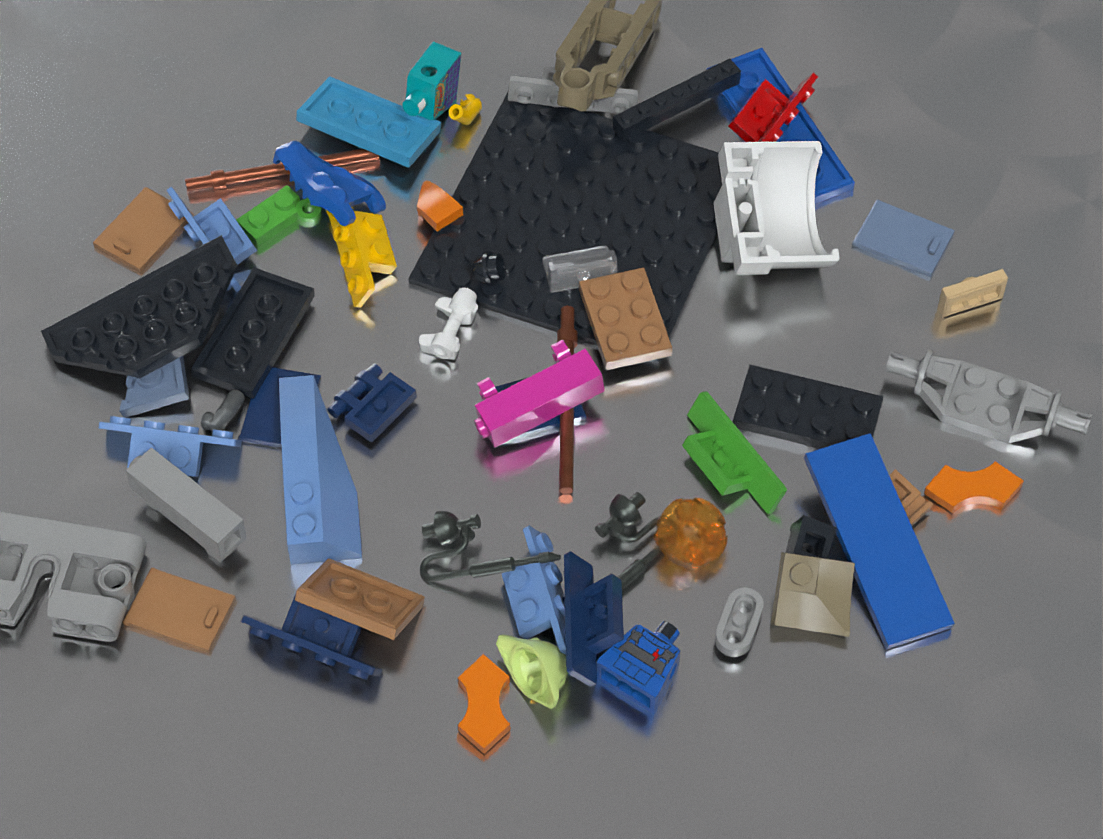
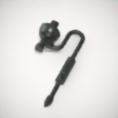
M639 492L633 494L629 499L622 494H617L609 506L611 517L603 524L599 523L595 527L597 534L604 538L609 534L610 530L611 535L627 543H633L644 537L656 525L665 524L670 529V535L642 560L636 559L617 576L622 581V590L646 570V565L669 546L677 536L676 525L666 517H657L651 520L633 536L624 534V527L633 526L641 521V516L637 509L646 503V500Z
M437 511L434 515V523L422 525L424 538L437 537L439 543L443 546L454 542L459 535L462 540L458 548L435 552L423 559L420 564V574L424 580L429 582L469 575L473 578L515 571L517 566L539 562L543 564L561 560V555L548 551L539 553L536 556L514 559L511 556L474 563L467 569L430 575L427 572V566L431 561L457 556L466 550L469 542L475 538V532L470 527L473 529L480 528L481 520L478 514L471 515L469 519L459 520L451 512Z

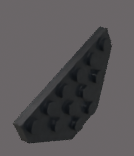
M221 235L41 330V333L51 355L58 363L142 378L202 346L238 265Z

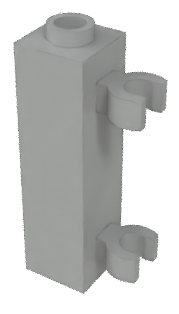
M152 447L143 455L137 456L130 463L129 468L126 470L130 489L143 498L146 504L155 512L163 514L203 546L206 552L217 561L222 562L247 538L244 520Z

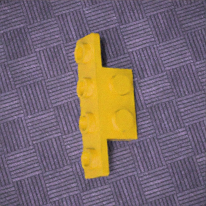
M326 210L331 221L333 238L339 250L340 263L344 268L347 279L348 291L351 294L354 307L361 308L375 290L371 272L391 275L397 267L383 217L379 214L354 211L356 216L354 223L342 226L335 216Z

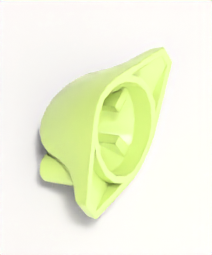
M499 635L496 646L518 688L528 698L550 709L554 708L559 699V690L563 688L568 675L566 655L561 653L557 646L542 641L537 637L521 639L509 635Z

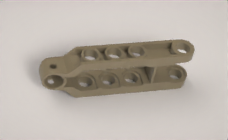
M616 0L589 1L556 51V72L553 75V81L559 87L557 98L559 106L586 111L593 100L614 97L658 23L662 0H646L644 4L640 3L634 15L614 10ZM596 40L616 45L617 48H612L610 59L607 64L603 63L602 65L594 66L590 73L587 70L578 68Z

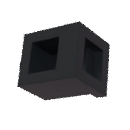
M803 515L791 524V534L785 553L828 559L836 527Z

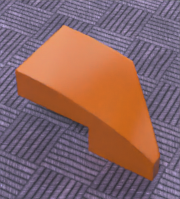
M428 180L422 183L417 202L418 216H422L436 231L441 230L463 216V207L452 196Z

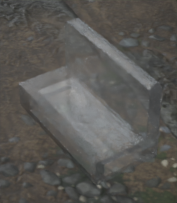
M607 246L543 257V266L551 293L579 288V281L617 273L614 250L609 251Z

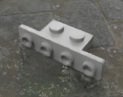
M543 67L542 79L511 76L508 100L522 104L531 103L563 107L557 104L559 87L553 81V75L556 72L555 68ZM619 88L614 97L593 100L586 111L619 114L637 105L638 91Z

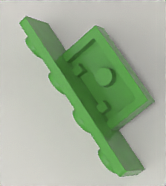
M707 391L699 393L687 416L701 433L687 436L682 444L683 448L722 496L747 489L767 514L773 513L785 495L787 488Z

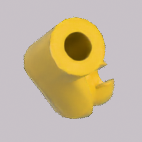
M473 94L464 95L467 98L465 101L461 99L460 105L455 104L450 107L449 116L451 119L463 125L472 123L482 110L480 99L476 98Z

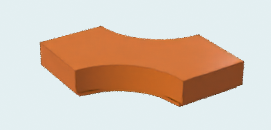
M996 461L985 469L972 472L956 470L945 465L925 487L924 494L951 513H955L961 507L970 504H986L1002 510L1022 488L1024 480Z
M483 654L457 678L460 688L468 699V708L464 718L458 724V731L485 754L511 730L510 723L505 719L500 709V699L510 683V676Z

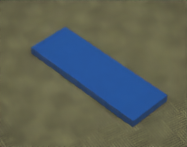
M759 48L731 59L741 70L740 84L718 94L730 113L735 117L759 84L765 79L788 99L793 91L764 49ZM799 102L796 106L799 110L798 114L788 125L783 123L780 127L783 134L776 142L819 141L821 143L823 153L819 160L815 181V204L854 189L855 181Z
M871 433L806 453L804 456L805 463L833 527H836L835 532L848 562L855 563L854 577L885 649L887 650L952 628L955 624Z

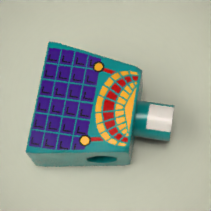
M434 41L430 44L410 70L407 77L406 99L402 107L408 115H419L428 120H435L457 101L461 52Z

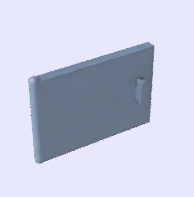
M876 200L852 245L931 277L955 230Z

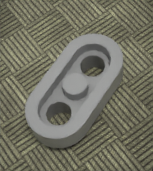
M747 587L738 588L728 597L716 629L715 637L717 648L727 656H741L751 647L764 607L763 598L756 590ZM745 607L748 608L750 612L742 613L739 611V609ZM737 638L740 642L730 643L728 639Z

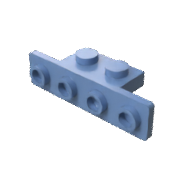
M172 186L166 190L172 198L168 205L179 220L185 217L188 224L184 228L195 243L200 240L204 245L222 235L237 264L257 251L221 198L196 216H193ZM233 276L227 290L234 288L238 293L242 286L235 276Z
M110 416L109 423L99 422L98 427L99 429L132 433L127 468H129L130 463L137 456L143 455L152 447L187 476L199 477L203 442L241 447L242 440L233 439V432L212 430V436L198 435V427L178 425V432L164 430L165 423L144 420V426L137 427L130 426V418Z
M530 525L523 528L530 556L554 550L553 544L546 533H541ZM554 561L517 566L515 571L502 573L519 635L524 639H530L552 627L558 648L561 653L566 655L565 595L561 587L563 577Z

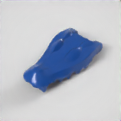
M298 141L285 143L276 149L273 163L278 164L281 161L285 170L290 171V182L294 181L295 190L297 192L303 190V199L309 198L311 205L328 210L342 226L354 223L356 216L351 207L365 202L373 214L385 211L386 203L383 196L372 183L364 178L352 174L345 168L333 166L313 154Z

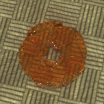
M696 497L693 500H682L683 498L671 502L659 516L654 540L670 561L689 571H695L700 567L713 563L724 551L728 539L724 528L726 522L719 509L709 501ZM684 526L688 529L692 526L698 529L696 536L699 540L689 539L685 535Z

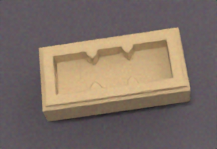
M1001 269L976 278L968 277L960 283L942 288L938 303V310L942 317L1002 299L1008 280L1006 273Z

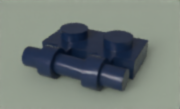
M375 363L367 370H361L354 377L355 382L346 391L341 390L335 395L334 402L327 408L328 413L334 418H338L344 411L349 412L345 416V424L371 443L417 398L416 389L391 372L382 380H379L378 377L383 371ZM364 391L369 392L361 401L357 399Z

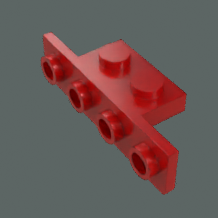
M814 72L798 85L789 99L765 79L759 84L728 127L745 142H776L783 134V131L780 129L783 123L788 125L798 114L799 110L796 108L798 103L803 104L815 91L812 84L818 76Z

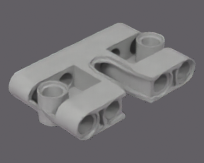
M0 512V624L15 626L33 598L39 579L45 574L52 573L47 608V618L52 619V633L105 642L115 641L118 637L126 609L135 599L134 584L147 547L146 541L142 537L128 532ZM116 585H122V586L119 587V588H112L113 586H116Z

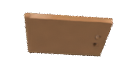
M144 187L131 203L93 241V245L141 273L184 227L187 220L185 217L180 220L177 218L168 205L171 200L148 187Z
M152 567L122 623L125 626H130L210 653L236 600V596Z

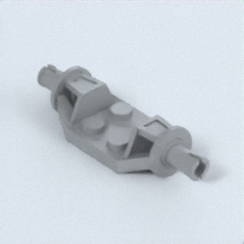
M928 349L925 358H922L921 361L891 351L885 372L913 379L914 384H916L914 394L921 396L941 422L1008 444L1039 435L1048 437L1051 427L1055 428V425L1086 435L1093 415L1062 406L1063 402L1060 399L1063 391L1057 390L1055 394L1030 382L974 364L934 356V350ZM929 378L947 385L944 396L926 383ZM1025 410L1046 414L1045 420L1022 421Z

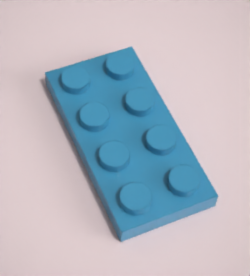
M330 76L297 110L296 121L408 168L440 133L441 128L440 121L428 120L419 115L410 116L403 110L401 105Z

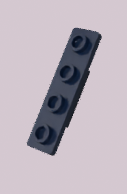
M569 551L564 554L563 573L565 589L566 670L568 674L591 687L597 684L596 654L624 640L622 581L611 573L594 583L593 566Z
M295 596L282 628L252 616L243 615L241 619L242 623L251 626L249 633L267 640H269L271 634L282 638L281 646L302 653L303 648L316 652L315 660L330 666H335L336 661L349 666L347 673L368 680L369 675L381 676L383 669L351 657L362 627L295 601Z

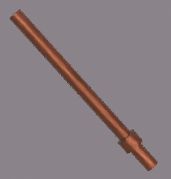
M365 149L318 156L333 166L380 159L379 155ZM282 162L228 172L220 169L210 171V175L185 179L187 192L212 187L213 190L226 189V185L289 175L290 171L285 170Z
M564 306L561 308V329L557 331V342L563 340L571 355H573L574 348L578 345V332L574 329V308ZM574 407L560 414L559 492L563 494L573 492Z

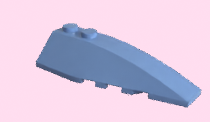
M314 375L279 378L284 500L290 563L292 565L325 562L329 558L335 561L362 558L357 491Z

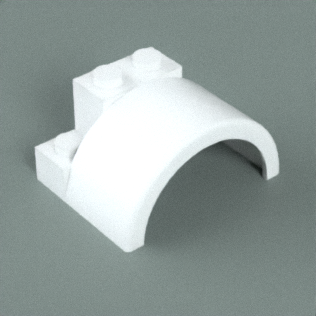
M819 141L723 143L718 154L722 186L713 204L722 262H734L735 275L768 274L771 269L830 268L839 261L838 249H833L830 254L824 250L816 225L815 181L819 160L823 153Z

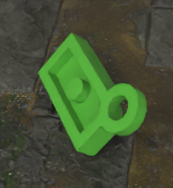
M286 185L236 220L256 247H259L298 219L306 223L318 220L321 217L322 210L321 207L311 205L309 198L300 200V196ZM307 207H312L314 209L312 213L303 212V210Z

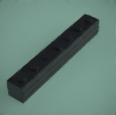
M729 58L613 116L612 129L625 142L661 122L740 84L741 70Z

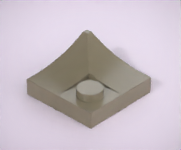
M781 552L771 624L849 637L851 592L855 563Z

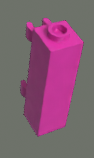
M563 340L551 345L550 347L554 352L552 357L556 364L499 393L489 377L478 382L479 394L483 401L475 404L478 418L474 420V424L482 439L488 437L494 448L604 392L602 374L586 348L571 355Z

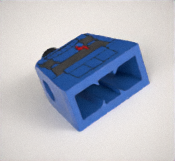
M663 621L654 633L642 625H635L624 635V640L614 644L597 660V679L652 714H655L679 667L680 650L673 645L680 635L678 629L666 621Z

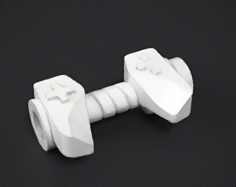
M459 288L453 298L441 297L437 300L435 308L444 312L449 319L443 332L420 335L419 346L422 352L435 355L441 359L454 360L460 349L459 338L456 337L460 325L471 324L478 309L475 292L468 288Z

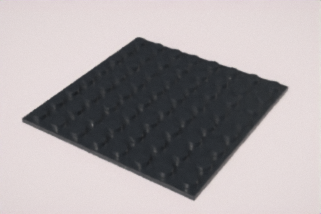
M507 92L452 196L463 207V216L439 231L434 229L408 278L409 283L452 297L458 292L459 288H468L477 295V305L554 331L561 329V308L571 306L574 308V329L578 332V339L597 344L579 291V281L644 268L670 340L718 235L713 203L722 186L718 159L719 152L648 130L623 142L612 129L613 119L588 111H578L566 107H552L531 103L522 104L509 101ZM488 251L493 252V254L500 253L505 262L504 280L497 281L495 285L480 282L472 273V265L476 257ZM661 358L650 360L648 362L658 365Z

